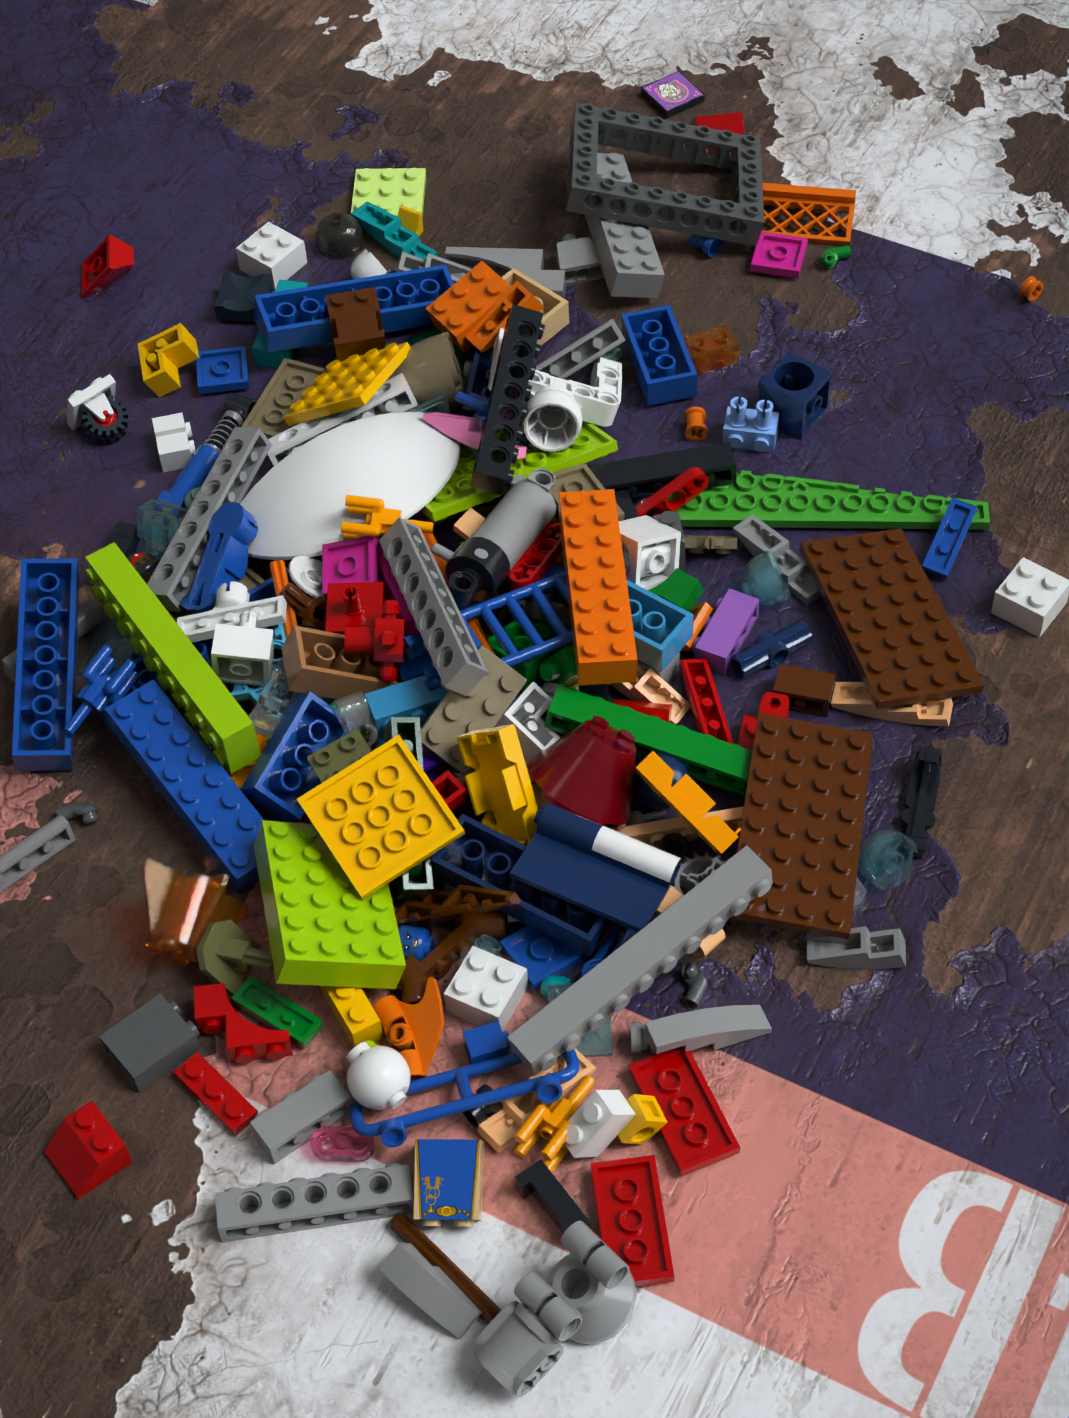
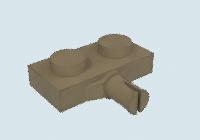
M684 535L685 548H688V553H704V549H715V553L731 554V549H737V536Z

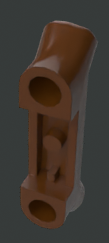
M491 910L455 919L456 929L421 962L412 955L405 960L406 967L397 985V988L402 992V1002L411 1005L419 1003L424 996L428 978L438 979L444 977L459 958L467 956L471 947L478 940L503 938L506 935L505 913L499 910Z

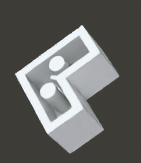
M532 682L510 704L495 725V727L515 725L526 766L529 760L561 738L555 731L544 727L545 722L540 717L548 709L552 699L535 682Z

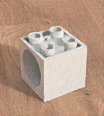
M647 515L619 521L626 579L649 590L661 584L676 568H679L680 531Z

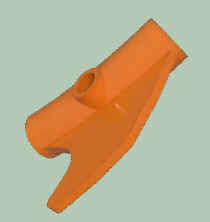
M433 977L428 978L424 996L419 1003L407 1004L399 1001L394 995H388L378 1000L373 1007L381 1021V1026L390 1048L399 1052L406 1060L410 1069V1081L427 1077V1070L437 1050L444 1027L442 1000L437 980Z

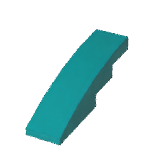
M368 201L351 213V218L370 236L399 258L402 252L422 259H426L428 253L438 256L437 251L420 243L418 234L402 226L401 218Z

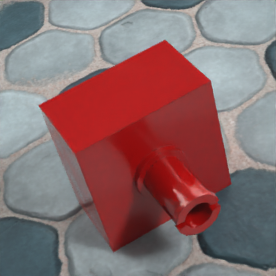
M384 582L329 583L325 631L345 635V625L375 626L376 618H385V614H382L385 600H388Z

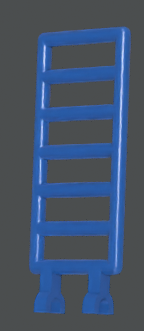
M565 571L460 610L476 647L478 648L482 644L466 620L479 615L482 616L507 656L500 659L510 667L573 643L572 631L569 632L542 592L556 586L569 604ZM532 596L558 636L543 641L517 601ZM506 605L533 646L518 651L492 610ZM421 635L404 637V642L408 647L405 648V654L409 660L418 657L423 651L427 650ZM434 666L425 668L424 674L427 679L424 680V684L430 692L441 686V678Z

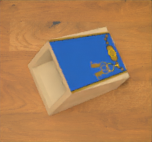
M415 1139L414 1219H422L421 1226H441V1220H454V1226L474 1227V1220H482L485 1141Z

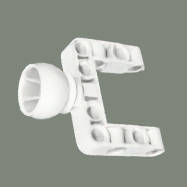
M499 328L494 344L488 385L490 391L493 384V379L505 330L504 328ZM599 357L598 361L594 362L590 386L572 380L568 381L536 370L533 380L528 382V385L532 386L529 400L524 401L528 409L525 420L522 422L525 435L533 446L543 451L552 452L566 449L574 443L581 432L582 421L604 427L611 426L621 402L622 363Z

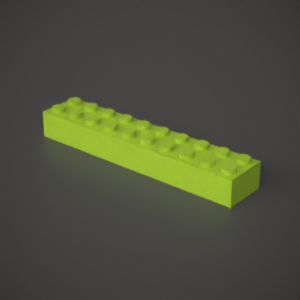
M113 542L86 556L88 569L85 570V573L93 584L90 589L97 602L102 601L104 603V610L110 619L115 618L117 620L116 624L123 637L128 636L131 639L130 644L137 655L140 653L143 655V661L149 672L155 671L161 688L164 691H170V697L178 710L182 708L185 711L184 716L191 728L197 727L200 739L206 747H212L214 750L212 751L213 756L220 765H225L232 774L259 759L261 754L253 722L116 543Z

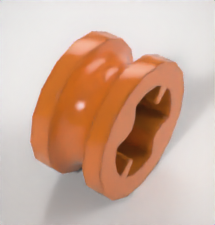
M1030 276L1022 283L1019 294L1023 297L1026 296V299L1032 302L1041 294L1044 284L1041 281H1037L1034 276Z

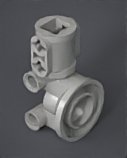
M583 1221L573 1223L561 1237V1244L570 1254L566 1255L555 1265L547 1281L535 1271L529 1272L521 1278L514 1288V1294L521 1302L513 1301L507 1304L473 1342L472 1348L475 1351L473 1354L476 1359L501 1385L518 1397L529 1393L561 1358L564 1351L561 1341L569 1339L581 1344L604 1342L618 1334L627 1324L633 1313L636 1302V1286L629 1266ZM584 1275H588L590 1286L587 1293L578 1299L569 1298L570 1289L575 1281Z

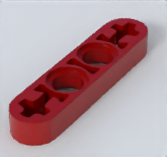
M698 467L686 470L635 507L639 517L645 516L652 508H657L653 515L649 516L651 518L665 511L675 512L706 489L709 482L708 477ZM679 492L674 500L668 501L672 493Z
M560 523L547 525L512 568L509 574V588L512 591L540 581L561 554L563 549Z

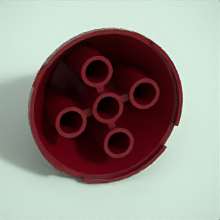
M593 716L591 720L585 721L529 760L526 767L531 785H534L536 782L544 790L541 796L555 806L603 826L612 824L616 825V830L623 829L628 826L632 819L636 747L633 743L635 737L624 729L618 731L609 726V723L604 718Z

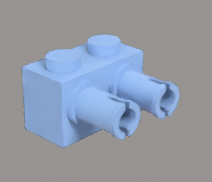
M739 397L732 398L730 406L727 408L723 426V443L730 442L731 448L774 453L779 426V412H772L773 403L767 400V408H764L765 400H760L757 402V410L746 408L747 400L741 397V405L738 404Z

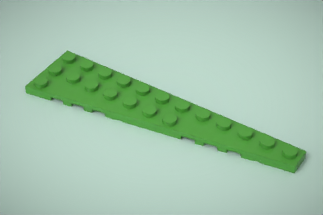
M741 470V473H736V483L706 488L675 512L680 516L682 527H734L753 514L771 528L939 529L952 497L944 498L936 495H927L925 498L912 495V492L901 491V494L886 493L883 488H875V491L859 489V485L792 476L784 477L769 473L765 476L753 475L752 471ZM678 493L671 494L668 501L674 500ZM956 498L978 507L969 529L989 530L988 502Z

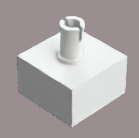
M247 611L240 613L239 626L216 624L211 659L212 670L221 682L270 687L274 660L273 630L256 628L258 616L253 612H250L249 622H247Z

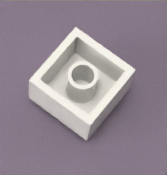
M267 222L236 248L239 269L252 277L271 274L274 289H276L279 279H289L307 263L304 241L270 222Z
M1023 557L995 591L991 613L1040 638L1066 605L1069 597V580Z
M472 946L444 992L446 1012L477 1026L499 1021L503 1032L529 988L527 968Z

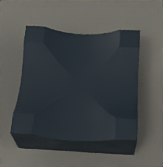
M223 272L220 293L214 304L216 319L220 321L256 322L254 319V296L273 292L272 275L262 274L255 277H244L232 272Z

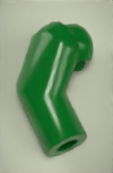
M850 246L826 249L820 258L821 265L829 269L839 259L850 258Z

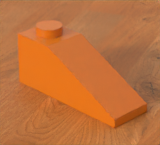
M516 281L465 337L483 353L494 346L499 328L505 329L513 304L538 312L544 306L523 285Z

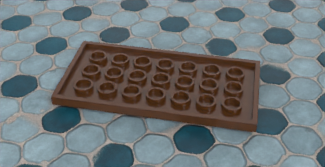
M901 528L801 542L799 550L877 709L982 693L985 685Z
M758 713L740 827L742 830L739 833L737 853L747 845L772 870L773 884L765 895L755 897L748 903L744 912L738 916L733 915L731 918L842 939L849 938L873 733Z

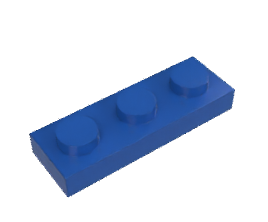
M952 497L922 565L925 572L947 580L978 507Z

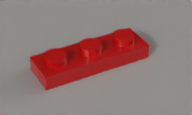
M198 1052L173 1071L175 1078L235 1137L249 1126L250 1122L258 1114V1110Z

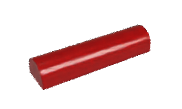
M707 658L680 660L678 667L698 732L709 734L716 739L734 744Z

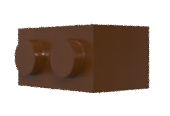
M780 664L773 693L788 696L790 711L828 718L836 674L827 673L822 670L816 671L800 668L795 665ZM772 701V704L781 705L778 701Z

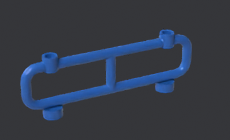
M574 1049L565 1051L562 1055L565 1058L567 1067L561 1071L476 1095L472 1093L468 1078L523 1063L521 1059L513 1052L410 1081L406 1096L456 1082L461 1099L374 1124L364 1123L362 1110L366 1107L354 1100L349 1109L351 1126L355 1133L361 1136L374 1137L380 1135L381 1141L385 1146L398 1147L407 1138L405 1128L535 1091L541 1102L553 1103L562 1095L561 1084L570 1081L577 1075L580 1069L579 1060Z

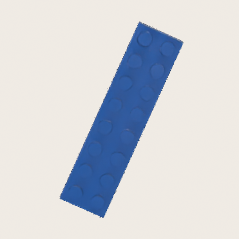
M445 264L254 296V319L267 353L333 342L325 295L375 287L384 333L433 325L426 307L454 285V282Z
M77 558L21 559L12 759L15 771L73 770L74 734H68L63 728L75 714L80 585Z
M154 679L105 708L107 724L235 891L239 894L259 881L254 842L261 822L264 819Z

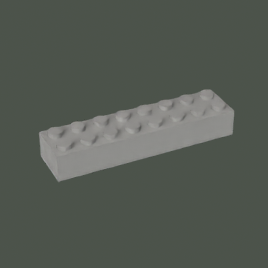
M597 153V177L611 178L626 183L633 182L623 154ZM585 215L593 243L599 253L602 271L610 295L615 297L658 298L665 274L648 226Z

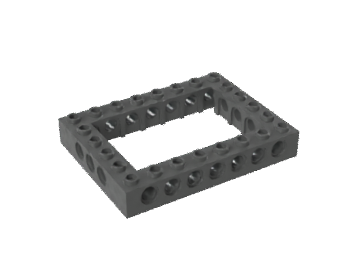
M575 103L569 135L566 211L757 246L764 225L760 138L750 134L732 133L729 130H716L707 126L690 125L682 121L674 122L660 117L642 116L634 112L627 113L613 108H600L591 104ZM598 144L602 145V147L610 146L625 149V151L629 152L631 150L647 153L650 156L658 155L671 158L672 160L690 161L698 165L700 163L716 166L720 169H732L731 179H733L731 193H734L733 201L712 199L708 196L686 194L682 191L675 192L664 190L660 187L642 186L633 182L626 183L611 178L597 177Z

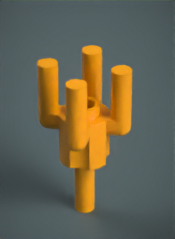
M346 495L345 506H348L347 513L367 515L366 524L342 522L341 533H344L343 540L374 536L378 539V543H380L379 540L399 517H402V510L384 508L385 503L382 499ZM405 519L419 526L423 533H433V522Z
M585 1075L568 1099L559 1098L549 1108L543 1104L536 1106L514 1135L516 1141L519 1142L518 1146L514 1149V1153L520 1158H525L542 1136L549 1142L540 1154L546 1159L544 1161L545 1165L553 1172L569 1151L565 1145L567 1138L566 1127L572 1124L568 1120L578 1110V1105L593 1087L595 1080Z

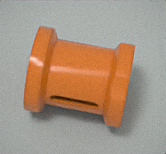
M691 407L684 412V421L687 423L685 436L690 441H701L707 437L708 428L705 425L707 415L706 411L701 407Z

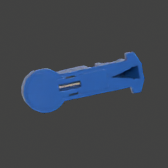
M230 502L224 504L213 514L210 520V539L189 596L183 597L180 604L191 613L197 614L212 610L216 603L217 589L226 582L227 591H229L231 581L239 582V580L243 579L248 563V548L256 538L258 526L254 516L239 503Z

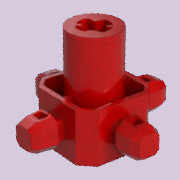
M385 600L382 614H385V618H376L375 626L345 625L344 652L348 654H374V662H383V667H380L382 681H395L397 677L395 663H404L405 619H397V615L400 614L399 604L396 600Z

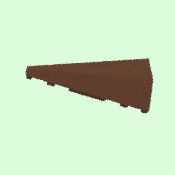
M460 884L454 891L433 889L426 899H421L419 902L406 900L395 911L398 926L404 924L428 926L517 905L521 900L512 891Z

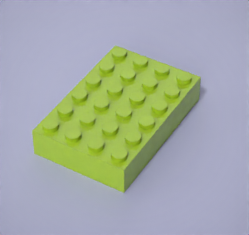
M262 820L254 842V851L276 984L396 989L406 963L389 884H386L362 900L313 824Z

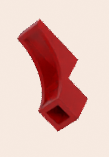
M225 983L194 986V1012L198 1031L200 1034L206 1033L211 1035L226 1031L227 1050L231 1063L247 1064L253 1060H280L286 1056H293V1046L289 1030L265 1029L242 1018L229 1002Z

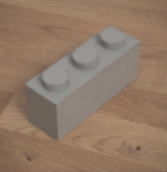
M329 1070L323 1075L313 1077L306 1086L297 1092L287 1094L280 1103L271 1109H265L258 1113L254 1120L250 1122L256 1140L272 1162L276 1164L347 1117L352 1100L347 1091Z

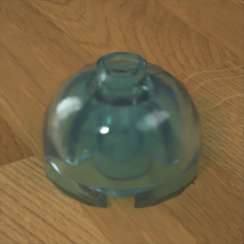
M765 551L755 556L746 564L743 571L745 582L741 583L744 594L758 598L759 605L767 607L779 605L791 599L787 582L783 583L781 577L783 573L770 551Z
M879 829L864 839L860 846L859 870L868 882L881 890H886L884 887H888L891 884L893 888L898 887L909 877L915 867L916 862L912 858L913 851L917 853V846L912 839L897 830Z

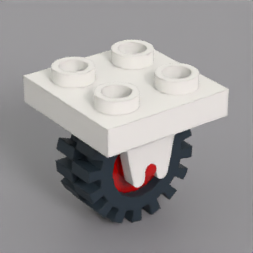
M110 374L104 378L95 379L89 387L82 391H75L67 399V424L69 427L75 430L82 426L83 432H86V437L89 439L92 436L95 443L100 439L101 445H106V440H109L110 444H114L115 438L120 441L122 435L125 436L128 428L129 414L126 411L125 404L121 405V400L118 398L115 400L116 381Z

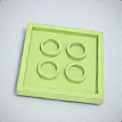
M426 168L356 169L351 213L368 201L397 217L400 206H404L421 212L423 219ZM351 218V224H358Z

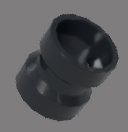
M483 1084L476 1090V1094L493 1089ZM499 1101L462 1113L470 1124L478 1129L479 1124L487 1120V1116L494 1115L502 1110L503 1104Z

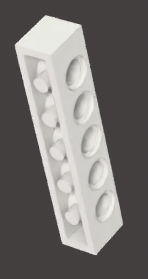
M403 373L385 381L366 405L302 422L269 438L268 440L272 446L267 454L275 466L297 448L338 426L365 417L407 412L418 406L417 401Z

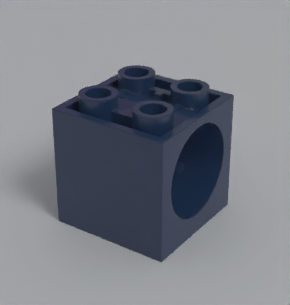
M788 352L782 359L776 361L773 369L767 375L764 374L758 384L760 389L758 402L765 400L764 408H767V400L773 403L772 412H779L778 428L802 440L830 408L833 372Z

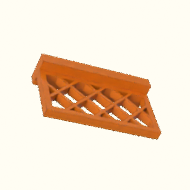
M762 183L763 206H773L777 209L769 214L764 210V224L769 222L774 228L770 231L762 230L761 232L808 238V243L850 246L856 190ZM797 208L801 211L792 216L786 209ZM821 210L825 213L816 218L810 211ZM845 212L849 213V215L840 220L834 213ZM782 213L787 220L778 224L773 218ZM806 215L811 222L802 226L797 220ZM830 217L835 224L826 228L821 222ZM793 224L798 230L794 233H787L784 228ZM817 226L822 232L818 235H811L808 230ZM841 228L846 233V237H835L832 232Z

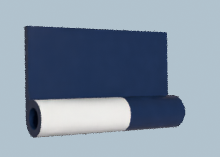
M548 803L545 807H539L534 818V823L537 824L536 833L510 871L509 877L639 932L651 922L677 877L682 859Z

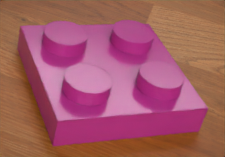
M761 232L755 247L750 272L799 278L808 238Z
M364 536L322 545V595L327 598L329 583L378 582V539L376 537Z

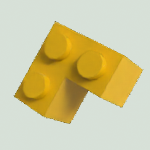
M181 323L138 343L143 382L158 397H162L180 388L178 368L199 359L196 339Z

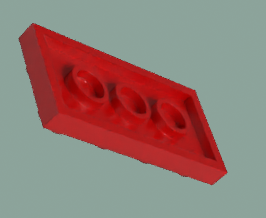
M683 1046L629 1064V1072L640 1094L655 1096L668 1122L659 1130V1133L681 1176L740 1153V1145L691 1051L685 1052Z
M655 1155L590 1163L601 1240L629 1266L635 1286L674 1282L675 1276Z

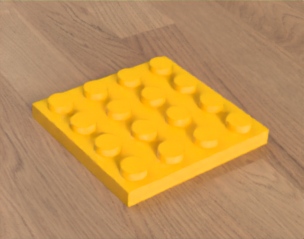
M408 342L398 345L391 343L381 350L374 348L361 356L354 354L342 362L339 360L330 362L326 366L327 370L314 379L315 383L302 392L303 396L301 399L289 407L290 411L283 417L288 426L366 405L405 360L411 348Z
M400 735L395 736L297 798L299 805L362 900L465 834L464 829Z

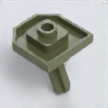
M231 919L208 924L196 948L200 971L215 984L225 983L228 996H233L238 991L249 966L266 970L274 969L271 952L259 950V945Z

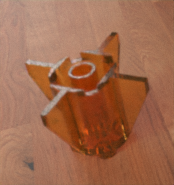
M146 858L142 867L148 925L145 949L156 954L165 953L170 955V960L180 965H188L189 960L198 962L196 948L208 924L231 919L237 925L245 917L248 905L226 895L225 888L229 875L225 873L208 877L195 872L194 877L184 876L186 870H173L150 858Z

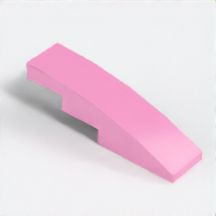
M439 412L423 413V419L436 429L462 444L478 450L482 433V419ZM515 445V448L519 449L517 459L526 458L527 447Z

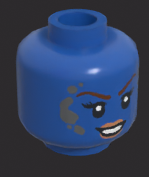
M407 924L399 926L398 930L405 960L412 955L421 962L434 950V936H430L427 928Z

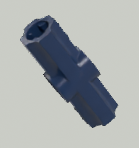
M798 620L775 633L771 630L765 631L756 638L753 645L730 656V663L733 666L734 672L743 678L767 665L777 667L788 658L791 652L812 642L813 635L804 620Z

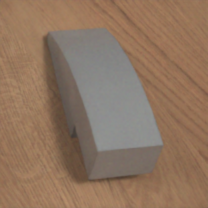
M402 252L395 273L446 264L455 284L473 268L429 253L426 259H422Z
M867 926L851 928L848 939L812 933L807 934V961L809 964L845 969L906 967V944L900 928L869 932Z
M398 1243L378 1267L411 1301L458 1338L464 1336L482 1313L439 1266H432L411 1243Z

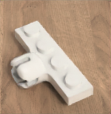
M231 581L230 590L227 591V584L225 582L217 589L216 603L212 610L178 617L177 624L193 643L214 638L216 624L239 626V616L244 611H247V622H249L250 612L257 614L256 628L286 623L287 602L283 595L249 602L250 593L247 592L245 585L240 582Z

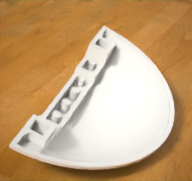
M397 412L365 417L343 424L315 437L276 464L254 485L240 503L254 516L258 526L256 538L249 545L248 556L269 560H293L294 557L301 555L307 558L322 555L323 544L344 541V533H341L342 522L366 524L367 515L347 513L348 506H345L346 495L382 499L385 503L384 508L402 510L401 518H410L427 505L449 481L459 461L460 442L445 435L423 419V412Z

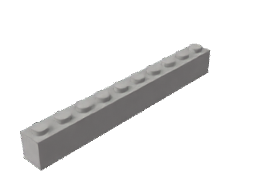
M746 845L510 1034L507 1038L511 1049L534 1075L538 1074L541 1070L546 1071L555 1064L557 1057L565 1051H571L576 1048L583 1036L590 1031L598 1030L604 1024L606 1018L614 1011L619 1012L628 1005L630 998L638 992L646 991L653 984L654 979L661 973L671 971L676 966L678 960L686 953L691 954L697 950L703 939L710 934L718 933L729 918L744 912L748 903L755 897L765 895L773 884L772 870Z

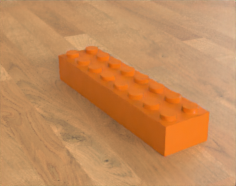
M614 489L559 492V523L578 686L636 682L638 659Z

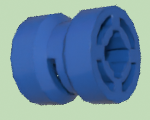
M691 234L689 244L697 250L702 249L705 255L714 257L720 251L723 240Z

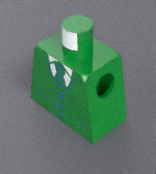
M574 645L563 648L540 664V676L543 680L565 687L578 683Z

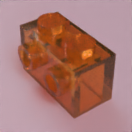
M727 324L683 338L697 375L738 362L739 343Z

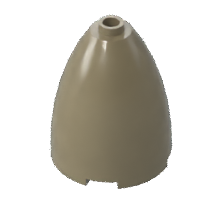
M444 332L412 344L405 360L387 379L389 380L403 373L418 404L417 407L407 412L431 413L463 408V404L455 400L459 391L466 394V390L449 333Z

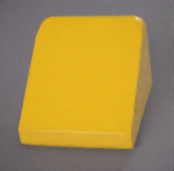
M400 206L398 217L401 218L402 226L420 236L424 231L422 213Z

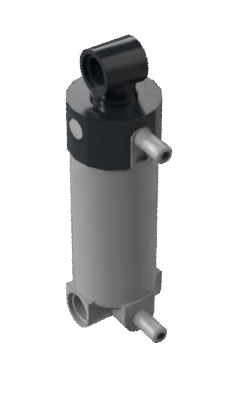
M539 468L534 470L528 478L520 474L513 477L506 495L472 536L463 542L455 552L438 543L433 545L431 552L448 561L446 565L447 586L459 610L470 607L472 601L484 602L490 599L506 580L512 568L556 514V503L551 495L556 479L551 471Z

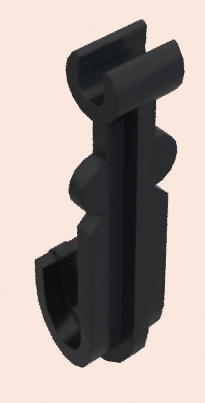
M919 745L913 762L905 803L906 809L902 810L900 814L901 823L907 826L906 834L902 835L899 852L901 855L923 858L926 838L924 837L925 829H930L935 825L936 818L932 812L935 810L941 776L942 749L934 748L931 745Z

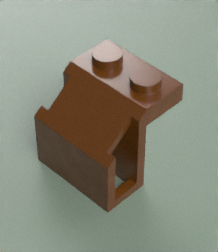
M375 287L325 295L337 360L342 362L354 354L361 356L371 349L377 348V350H381L386 347Z

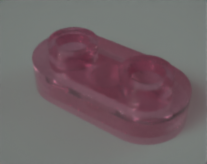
M324 1126L317 1129L310 1139L314 1156L322 1161L364 1162L375 1151L374 1138L361 1136L355 1133L352 1127ZM325 1144L333 1145L330 1149L322 1148ZM357 1145L365 1146L360 1151L354 1150Z

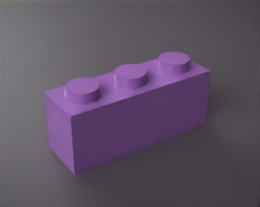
M729 588L724 598L720 597L718 599L713 617L709 616L707 618L702 636H697L693 643L692 652L695 653V659L707 658L711 671L726 675L731 666L730 656L739 652L759 616V599Z

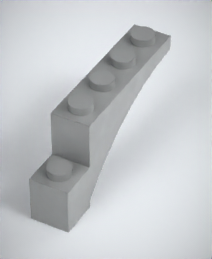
M446 247L445 257L449 261L470 268H474L478 263L484 261L500 277L514 268L565 299V270H544L543 249Z

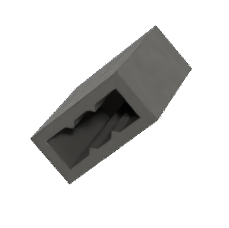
M161 993L99 1036L105 1052L139 1093L200 1050L197 1039L200 1033L196 1026L190 1020L185 1022L181 1017L182 1012L173 1000L168 1002Z

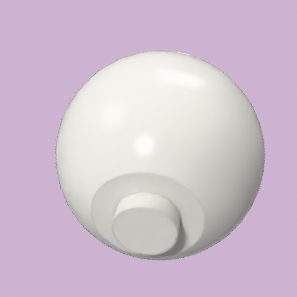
M362 1042L348 1053L346 1059L351 1065L347 1072V1084L351 1095L359 1104L373 1110H384L389 1107L395 1109L406 1100L407 1096L405 1094L410 1086L411 1075L406 1060L399 1052L387 1046L371 1048L367 1042Z

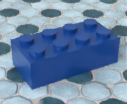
M666 305L621 314V332L626 340L624 344L647 406L697 396V372L671 306Z
M311 691L296 695L242 786L241 791L284 822L300 820L304 811L299 805L297 798L321 784L307 757L350 733L355 723Z

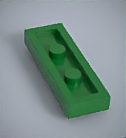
M252 976L246 980L231 998L235 1006L273 1030H289L291 1041L303 1049L311 1043L324 1027L321 1019Z

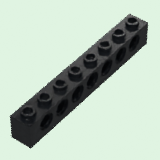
M515 304L512 305L505 325L471 478V487L501 495L505 485H511L514 470H511L510 467L511 464H515L519 449L515 448V443L520 442L523 433V427H519L520 421L524 422L528 409L527 406H524V401L529 400L532 386L528 385V382L533 380L537 366L532 363L533 359L537 360L541 345L537 344V339L541 340L545 325L541 324L543 316L541 312Z

